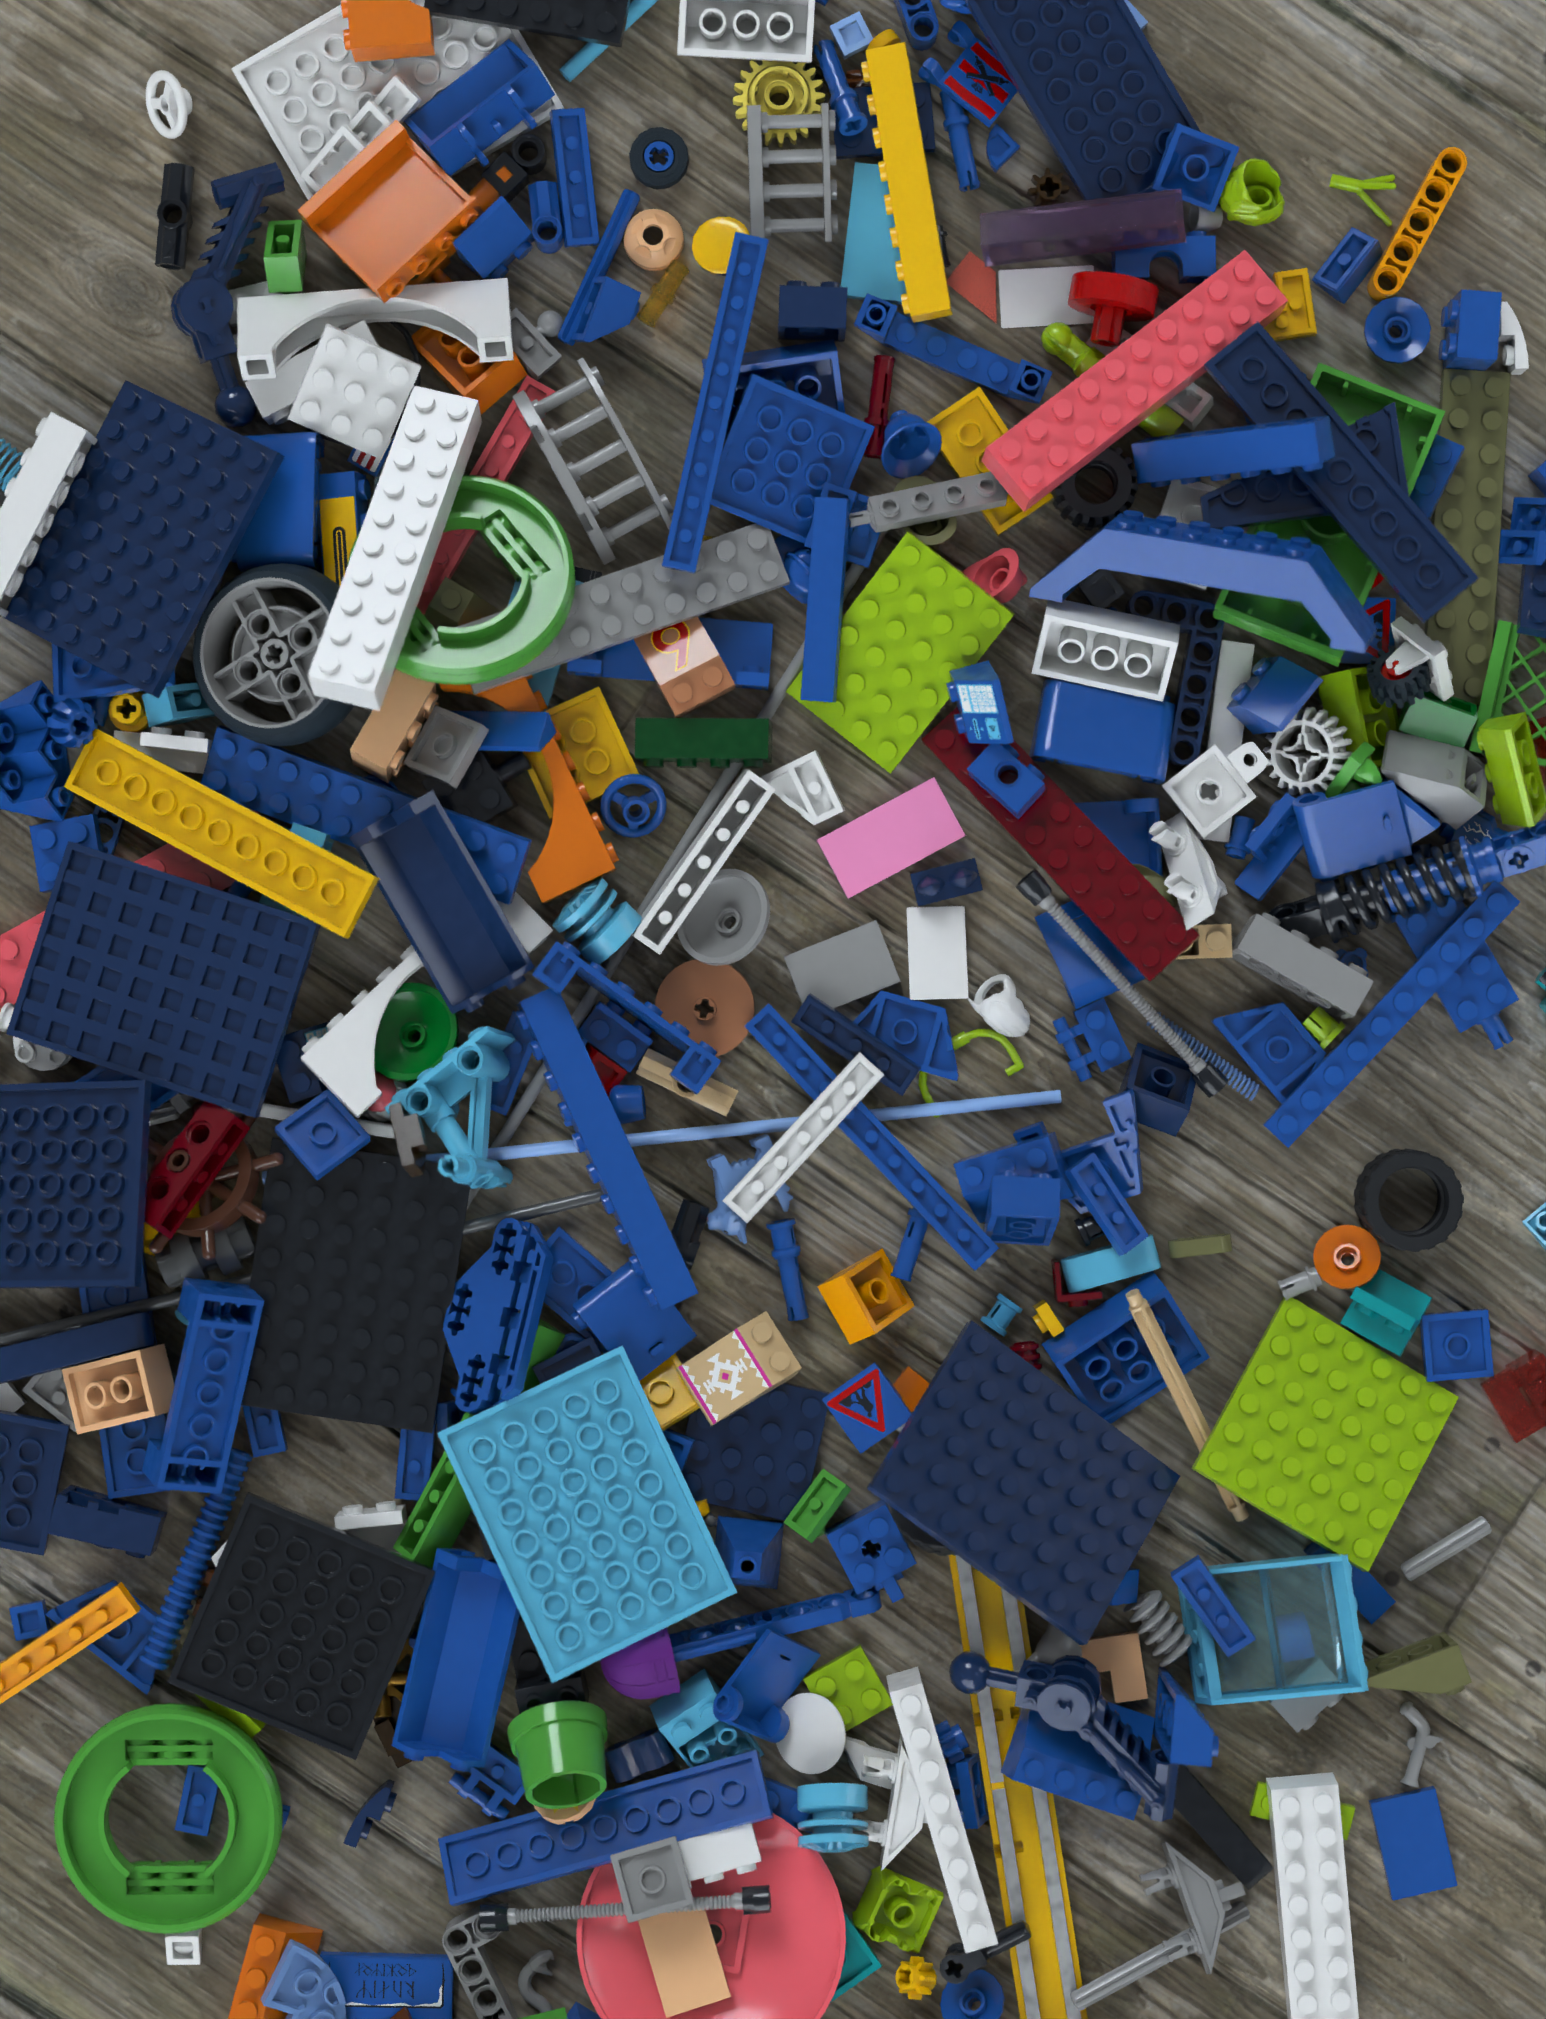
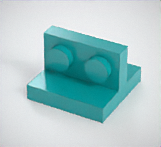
M1378 1269L1376 1275L1367 1284L1360 1288L1356 1286L1350 1297L1353 1301L1340 1324L1401 1357L1433 1298Z

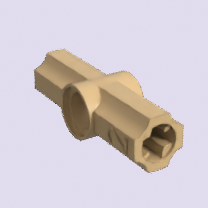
M650 1048L647 1049L636 1072L637 1075L671 1090L681 1097L692 1100L725 1117L727 1116L739 1090L710 1077L697 1095L692 1091H683L679 1088L678 1081L669 1075L678 1061Z

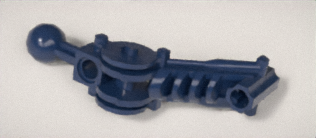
M276 162L210 182L212 194L219 209H230L227 216L215 222L211 228L221 229L220 233L206 240L205 245L215 244L214 248L201 254L198 259L199 261L208 260L207 264L193 271L190 281L181 286L173 295L170 306L172 319L177 328L186 336L192 338L200 364L210 361L220 390L214 404L215 412L221 422L233 428H240L250 424L256 415L257 406L249 390L239 386L229 355L234 354L238 350L228 324L234 307L232 296L226 285L229 280L242 273L243 269L233 270L234 266L248 259V253L240 254L241 249L255 242L256 238L246 237L249 233L259 229L263 223L253 222L254 218L268 211L269 206L259 207L262 199L285 191L284 179Z
M964 1651L951 1662L949 1668L950 1680L957 1690L965 1694H977L989 1686L1016 1692L1015 1706L1036 1710L1051 1727L1062 1731L1076 1730L1080 1737L1088 1744L1090 1741L1094 1745L1095 1752L1099 1756L1102 1754L1106 1758L1107 1765L1111 1769L1114 1767L1118 1772V1776L1123 1781L1125 1778L1129 1782L1130 1789L1134 1793L1137 1791L1145 1799L1144 1813L1151 1820L1163 1822L1173 1818L1179 1764H1170L1162 1748L1150 1752L1144 1746L1143 1739L1139 1735L1137 1738L1133 1734L1132 1727L1128 1723L1125 1726L1117 1711L1115 1710L1113 1713L1110 1710L1109 1703L1101 1695L1100 1674L1090 1661L1077 1655L1060 1657L1051 1665L1024 1660L1020 1672L990 1667V1663L983 1655L974 1651Z

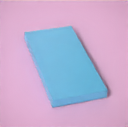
M855 162L841 287H848L847 298L864 300L868 293L889 303L902 304L901 294L907 293L905 280L898 281L895 261L901 260L899 247H892L889 228L895 227L893 214L887 215L884 195L890 194L888 181L881 182L879 166L877 164Z

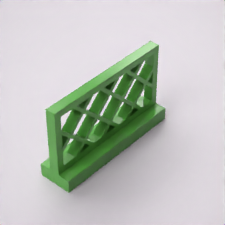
M1498 620L1478 709V718L1469 749L1474 756L1486 758L1485 751L1480 750L1477 742L1479 727L1486 719L1504 716L1502 713L1504 705L1517 697L1525 709L1527 717L1531 718L1539 730L1532 735L1533 741L1540 736H1543L1546 740V726L1542 728L1533 716L1534 712L1546 705V698L1529 709L1520 696L1521 693L1537 683L1546 697V690L1540 682L1546 677V670L1536 676L1527 663L1542 651L1546 653V643H1543L1540 637L1534 636L1540 647L1523 657L1517 648L1520 633H1516L1517 625H1514L1512 622ZM1515 654L1520 658L1516 663H1514ZM1524 664L1533 679L1516 690L1510 681L1511 672ZM1509 686L1513 692L1506 696ZM1537 758L1539 766L1546 767V759Z

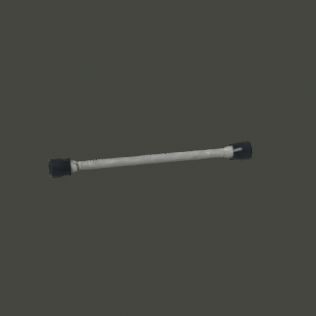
M1033 869L1015 886L1026 899L1030 900L1034 906L1039 905L1043 910H1048L1053 919L1065 929V932H1068L1069 936L1071 935L1072 939L1074 938V941L1077 942L1076 944L1083 948L1082 950L1088 954V957H1091V960L1097 964V967H1100L1099 969L1103 970L1102 972L1106 973V976H1109L1108 979H1111V982L1120 989V992H1123L1122 994L1129 998L1128 1000L1131 1001V1004L1143 1014V1017H1146V1020H1149L1148 1022L1163 1036V1039H1166L1165 1041L1169 1042L1168 1044L1174 1048V1051H1177V1054L1186 1061L1190 1071L1193 1073V1079L1207 1097L1210 1098L1222 1090L1229 1081L1226 1076L1213 1066L1209 1060L1205 1062L1201 1057H1196L1197 1055L1193 1054L1194 1052L1182 1041V1038H1179V1035H1176L1177 1033L1171 1029V1026H1168V1023L1159 1016V1013H1156L1157 1011L1148 1004V1001H1145V998L1139 994V991L1133 988L1134 986L1128 982V979H1125V976L1116 969V966H1113L1114 964L1107 960L1108 958L1096 947V944H1093V941H1090L1091 939L1084 935L1085 932L1056 903L1055 897L1051 894L1052 889L1036 869Z
M770 1886L742 1887V1892L734 1893L731 1897L730 1895H727V1897L719 1895L718 1897L714 1896V1898L706 1896L705 1898L701 1897V1899L700 1897H693L694 1904L671 1910L674 1913L675 1911L679 1912V1910L680 1912H683V1910L687 1912L688 1910L692 1911V1909L693 1911H696V1909L704 1911L705 1909L709 1910V1908L710 1910H713V1908L717 1910L718 1908L722 1909V1907L723 1909H726V1907L730 1909L732 1907L735 1910H743L744 1915L771 1913ZM622 1902L619 1904L615 1903V1905L614 1903H611V1905L603 1903L602 1905L598 1904V1906L597 1904L585 1905V1907L584 1905H577L576 1907L573 1905L572 1907L568 1906V1908L560 1906L559 1908L555 1907V1909L554 1907H547L546 1909L542 1908V1910L541 1908H538V1910L530 1908L529 1910L525 1909V1911L524 1909L520 1911L517 1908H508V1903L480 1905L479 1918L481 1932L486 1933L509 1931V1926L517 1925L520 1921L521 1923L533 1922V1920L534 1922H537V1920L539 1922L542 1920L550 1921V1919L558 1921L559 1919L563 1920V1918L564 1920H567V1918L569 1920L572 1918L576 1919V1917L577 1919H580V1917L588 1919L589 1917L593 1918V1916L594 1918H597V1916L599 1918L602 1916L606 1917V1915L607 1917H610V1915L612 1917L615 1915L623 1916V1914L626 1916Z

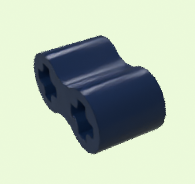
M658 1727L647 1730L633 1738L617 1742L605 1749V1757L616 1783H622L645 1772L661 1768L675 1759L667 1739Z

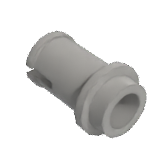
M1306 1266L1304 1267L1305 1271L1277 1281L1285 1300H1289L1311 1289L1315 1292L1317 1287L1323 1285L1315 1266L1309 1269Z

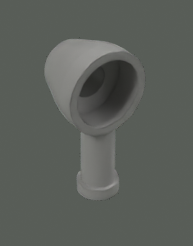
M1194 204L1190 205L1188 217L1190 231H1206L1207 233L1221 227L1223 212L1220 206L1217 205L1215 212H1212Z

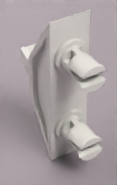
M1180 812L1166 822H1155L1151 826L1149 834L1154 836L1151 839L1152 841L1162 846L1170 873L1164 885L1169 888L1167 890L1168 893L1177 897L1186 930H1189L1213 915L1218 899L1227 895L1228 892L1225 883L1217 876L1214 863L1195 830L1183 813Z
M901 1733L897 1756H894V1759L868 1756L866 1754L863 1757L862 1777L889 1779L892 1783L887 1819H884L883 1822L863 1820L868 1822V1829L853 1831V1834L866 1835L869 1837V1841L880 1843L882 1847L880 1857L881 1871L922 1829L923 1823H927Z

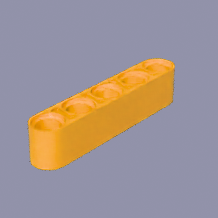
M1448 147L1444 149L1431 164L1368 281V293L1375 301L1381 302L1384 299L1393 297L1404 284L1466 169L1467 157L1459 148ZM1442 160L1453 162L1456 172L1449 173L1445 171L1442 167ZM1433 189L1437 191L1440 201H1430L1426 196V190ZM1416 218L1422 221L1424 231L1418 232L1412 229L1410 219ZM1400 247L1406 250L1408 260H1398L1394 255V248ZM1387 277L1392 283V290L1386 291L1380 288L1378 278Z

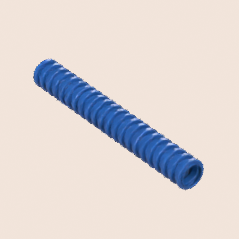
M234 1447L231 1448L222 1493H210L209 1496L204 1497L206 1504L200 1507L202 1514L196 1517L198 1524L192 1527L194 1534L188 1537L190 1544L184 1547L186 1554L180 1557L182 1563L176 1567L178 1573L172 1577L174 1583L168 1587L170 1593L164 1597L166 1603L160 1607L162 1613L156 1616L158 1623L152 1626L154 1633L148 1636L150 1643L144 1646L146 1653L140 1656L142 1663L158 1670H167L169 1668L167 1661L173 1658L171 1651L177 1648L175 1641L181 1638L179 1631L185 1628L183 1621L189 1618L187 1611L193 1608L191 1601L197 1598L195 1591L201 1588L199 1582L204 1580L205 1575L203 1572L209 1568L207 1562L212 1560L211 1557L213 1555L211 1552L217 1548L215 1542L221 1538L219 1532L225 1528L223 1522L228 1521L229 1516L226 1514L228 1511H232L233 1506L230 1504L232 1501H236L235 1492L241 1489L239 1482H243L245 1479L242 1476L243 1472H247L249 1469L246 1466L247 1462H251L253 1459L247 1452Z

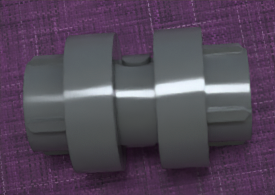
M242 1215L233 1225L215 1234L216 1256L210 1261L205 1260L202 1256L201 1237H191L175 1232L163 1250L158 1254H154L167 1286L174 1288L183 1284L184 1277L209 1280L208 1272L216 1268H220L224 1276L243 1269V1259L253 1256L256 1247L245 1217Z

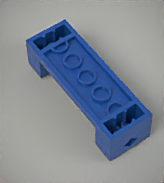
M184 1277L177 1310L189 1321L163 1439L149 1438L142 1468L145 1475L158 1489L222 1493L264 1305V1299L253 1289H250L249 1285Z

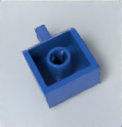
M879 1500L826 1528L825 1531L857 1595L873 1586L877 1591L885 1588L890 1600L894 1603L904 1598V1593L897 1580L903 1578L902 1571L917 1564L904 1535L893 1520L892 1512L887 1503ZM867 1540H870L873 1544H880L876 1545L877 1550L871 1553L869 1550L864 1551L862 1549L866 1548L865 1542Z

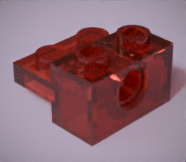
M1535 1349L1505 1365L1506 1369L1480 1384L1515 1443L1546 1427V1357L1542 1352ZM1520 1387H1522L1531 1405H1528L1527 1401L1525 1400L1524 1396L1519 1390Z

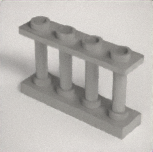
M820 103L821 114L767 115V112H761V105H746L750 234L765 238L771 237V233L824 231V242H832V235L838 234L837 214H831V200H837V180L830 179V166L836 165V145H830L829 131H835V110H829L828 103ZM821 128L822 149L769 150L768 147H762V133H768V129ZM822 162V183L770 185L769 181L763 182V168H769V164ZM823 197V218L771 219L770 216H764V202H770V199Z

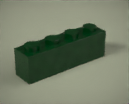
M635 718V759L639 762H644L643 767L662 768L664 767V762H677V767L696 768L697 762L710 763L711 768H730V763H743L744 768H763V763H772L773 723L769 718Z

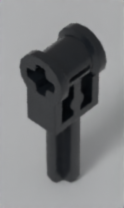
M1020 1920L996 1932L998 1944L969 1953L965 1952L963 1943L952 1944L940 1963L942 1977L950 1983H962L967 1979L969 1973L987 1965L992 1957L1030 1939L1032 1934L1029 1925L1024 1920Z

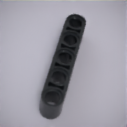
M1179 1764L1175 1808L1238 1880L1250 1890L1274 1867L1185 1765Z

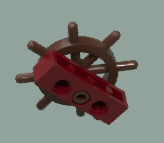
M204 1101L203 1103L197 1102L193 1105V1118L185 1129L165 1146L149 1138L148 1152L157 1158L153 1163L146 1182L144 1222L158 1231L149 1245L150 1251L154 1254L160 1253L175 1232L186 1236L201 1237L202 1256L205 1260L210 1261L216 1256V1233L233 1225L242 1215H245L257 1224L264 1223L267 1218L264 1211L252 1204L259 1184V1171L281 1165L284 1161L283 1155L275 1152L257 1158L251 1145L244 1139L257 1118L243 1114L239 1119L223 1107ZM235 1151L238 1164L222 1168ZM238 1178L233 1191L224 1186L225 1181ZM217 1197L224 1201L219 1208L213 1211V1198ZM199 1200L200 1217L186 1218Z

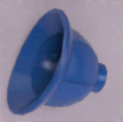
M905 410L894 412L890 416V422L884 431V446L881 453L882 465L886 472L895 478L905 479L918 476L926 471L934 463L941 450L942 437L939 430L934 425L925 422L920 416L910 414Z

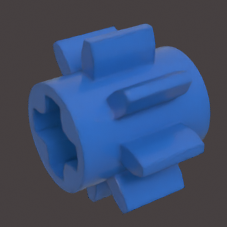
M947 1720L936 1725L944 1759L948 1758L951 1765L964 1759L965 1756L962 1750L969 1747V1743L960 1725L956 1724L950 1727Z

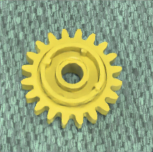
M762 60V65L759 66L755 61H749L752 73L741 70L740 78L745 83H735L734 90L742 94L733 97V105L742 106L735 112L736 119L746 118L742 124L743 131L747 130L746 105H761V112H767V115L821 114L820 105L817 103L825 101V94L816 92L823 87V81H812L816 75L815 67L804 71L806 63L798 62L794 64L793 62ZM775 93H782L787 96L788 101L784 105L778 106L773 104L770 98ZM808 128L768 129V133H762L765 135L766 146L771 143L772 138H777L779 147H783L785 137H788L793 145L796 144V133H800L805 138L809 137Z

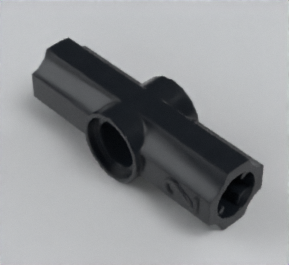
M181 163L164 164L161 203L157 209V217L159 219L155 265L157 267L169 270H181L186 267L188 236L193 223L191 204L195 169L192 166ZM172 211H182L183 215L179 222L168 223L167 218Z
M683 1198L671 1234L687 1269L691 1270L701 1243L699 1238L707 1221L710 1208Z

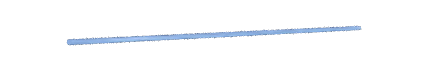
M1060 1090L869 1110L879 1121L1056 1104L1061 1103ZM800 1116L626 1134V1137L631 1147L782 1132L787 1131ZM572 1139L488 1148V1159L498 1161L577 1153L578 1150ZM449 1152L426 1154V1160L439 1162L441 1158L445 1159V1155L451 1154ZM262 1171L263 1184L266 1181L267 1171Z

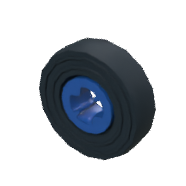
M663 127L650 128L640 133L632 143L629 153L630 167L636 179L645 186L654 189H665L677 184L686 174L689 164L688 148L682 137L673 130ZM655 151L658 154L665 152L668 155L665 156L666 164L662 165L659 162L652 164V153Z

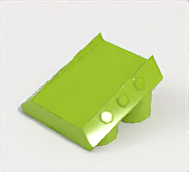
M881 1866L871 1869L872 1875L856 1911L852 1912L854 1926L864 1931L873 1941L879 1943L888 1941L897 1945L901 1950L919 1953L944 1898L943 1892L887 1868L881 1871Z

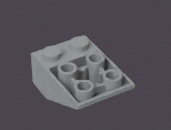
M1389 730L1386 733L1381 772L1387 780H1394L1395 784L1408 792L1415 802L1422 803L1430 809L1441 822H1446L1457 830L1485 807L1487 790L1485 764L1465 748Z

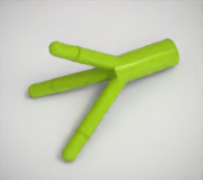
M1332 174L1329 187L1356 193L1388 227L1392 226L1393 222L1363 189H1395V183H1388L1395 180V175L1391 174L1359 180Z

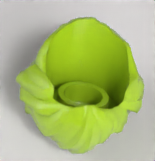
M1256 158L1246 160L1242 164L1232 167L1218 201L1221 204V208L1227 213L1228 221L1235 220L1250 226H1259L1275 221L1283 214L1285 205L1283 195L1279 190L1281 179L1278 173L1266 160Z

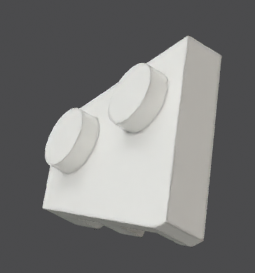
M817 750L760 777L776 789L774 793L783 802L793 807L813 825H817L845 811Z

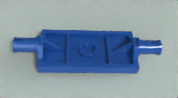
M1450 894L1448 895V904L1445 907H1438L1432 900L1429 912L1421 913L1416 906H1413L1412 917L1405 919L1398 913L1396 914L1395 924L1416 960H1418L1466 907L1463 901H1455ZM1484 940L1435 993L1459 1033L1476 1024H1481L1494 1050L1503 1047V1043L1508 1044L1513 1041V1037L1510 1036L1498 1014L1501 1013L1500 1010L1518 1001L1519 998Z

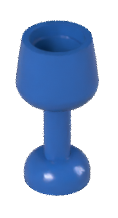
M615 1085L610 1090L609 1100L621 1125L646 1119L643 1086ZM564 1121L566 1127L572 1126L571 1121Z

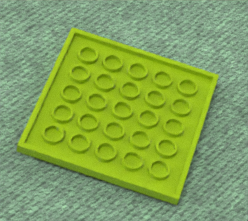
M1283 1297L1191 1469L1331 1553L1348 1555V1561L1351 1565L1363 1572H1369L1459 1397L1435 1382H1426L1425 1376L1292 1297L1289 1300H1285Z

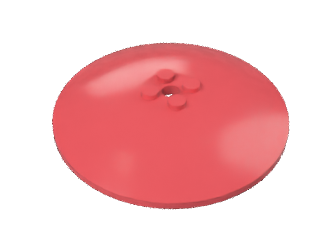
M773 1813L774 1818L753 1823L762 1861L756 1863V1870L739 1875L736 1869L723 1872L724 1879L705 1884L704 1878L691 1881V1892L695 1898L701 1896L704 1898L712 1896L714 1898V1896L718 1897L719 1895L721 1897L723 1895L726 1897L730 1895L731 1897L734 1893L742 1892V1887L769 1885L771 1913L744 1915L743 1910H735L732 1907L730 1909L727 1907L723 1909L722 1907V1909L718 1908L717 1910L714 1908L713 1910H710V1908L706 1910L709 1923L717 1925L722 1931V1938L716 1943L731 1997L666 2018L638 1921L628 1923L627 1917L624 1914L623 1916L615 1915L614 1917L611 1915L607 1917L606 1915V1917L602 1916L601 1918L598 1916L594 1918L593 1916V1918L589 1917L588 1919L580 1917L577 1922L576 1931L579 1968L586 1991L600 2018L821 2019L835 1994L841 1977L845 1957L846 1928L843 1905L837 1885L819 1852L798 1847V1837L804 1835L786 1820ZM612 1863L595 1867L583 1893L581 1905H584V1907L590 1904H597L598 1906V1904L602 1905L603 1903L605 1905L607 1903L610 1905L614 1903L615 1905V1903L619 1904L622 1902Z

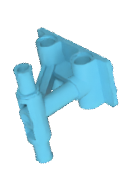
M482 1026L473 1030L468 1035L469 1040L460 1047L447 1051L442 1057L443 1061L438 1065L421 1072L417 1076V1082L412 1086L395 1093L391 1098L392 1102L385 1107V1110L390 1114L389 1105L401 1102L410 1115L417 1113L424 1119L430 1130L438 1134L451 1154L445 1155V1159L441 1158L439 1160L438 1169L443 1176L451 1177L454 1182L468 1185L471 1189L507 1187L505 1183L510 1184L512 1182V1171L508 1167L501 1166L497 1161L488 1159L492 1082L504 1080L509 1073L510 1063L502 1050L510 1045L515 1038L511 1033L489 1026ZM470 1094L467 1137L456 1118L459 1112V1102Z

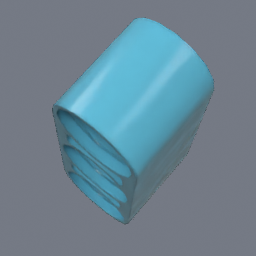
M1149 1234L1146 1239L1125 1255L1119 1256L1113 1246L1108 1245L1060 1260L1069 1293L1083 1291L1162 1267L1153 1234Z

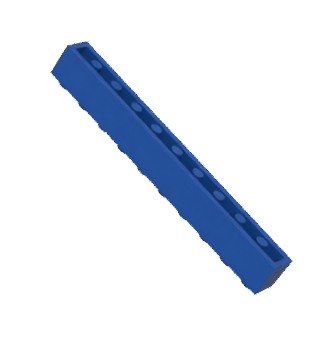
M549 988L520 1001L517 1004L519 1010L515 1012L516 1018L522 1030L528 1029L533 1041L529 1043L531 1051L537 1061L542 1059L547 1069V1072L543 1073L550 1091L556 1090L561 1099V1103L557 1104L560 1114L565 1122L571 1121L576 1132L571 1135L578 1152H585L590 1164L586 1165L589 1177L593 1184L599 1182L604 1195L600 1196V1200L608 1215L614 1214L618 1223L614 1227L615 1233L621 1245L627 1244L632 1256L628 1260L636 1276L642 1275L647 1287L643 1288L642 1291L649 1306L655 1305L657 1310H664L698 1294L697 1288L562 995H558Z

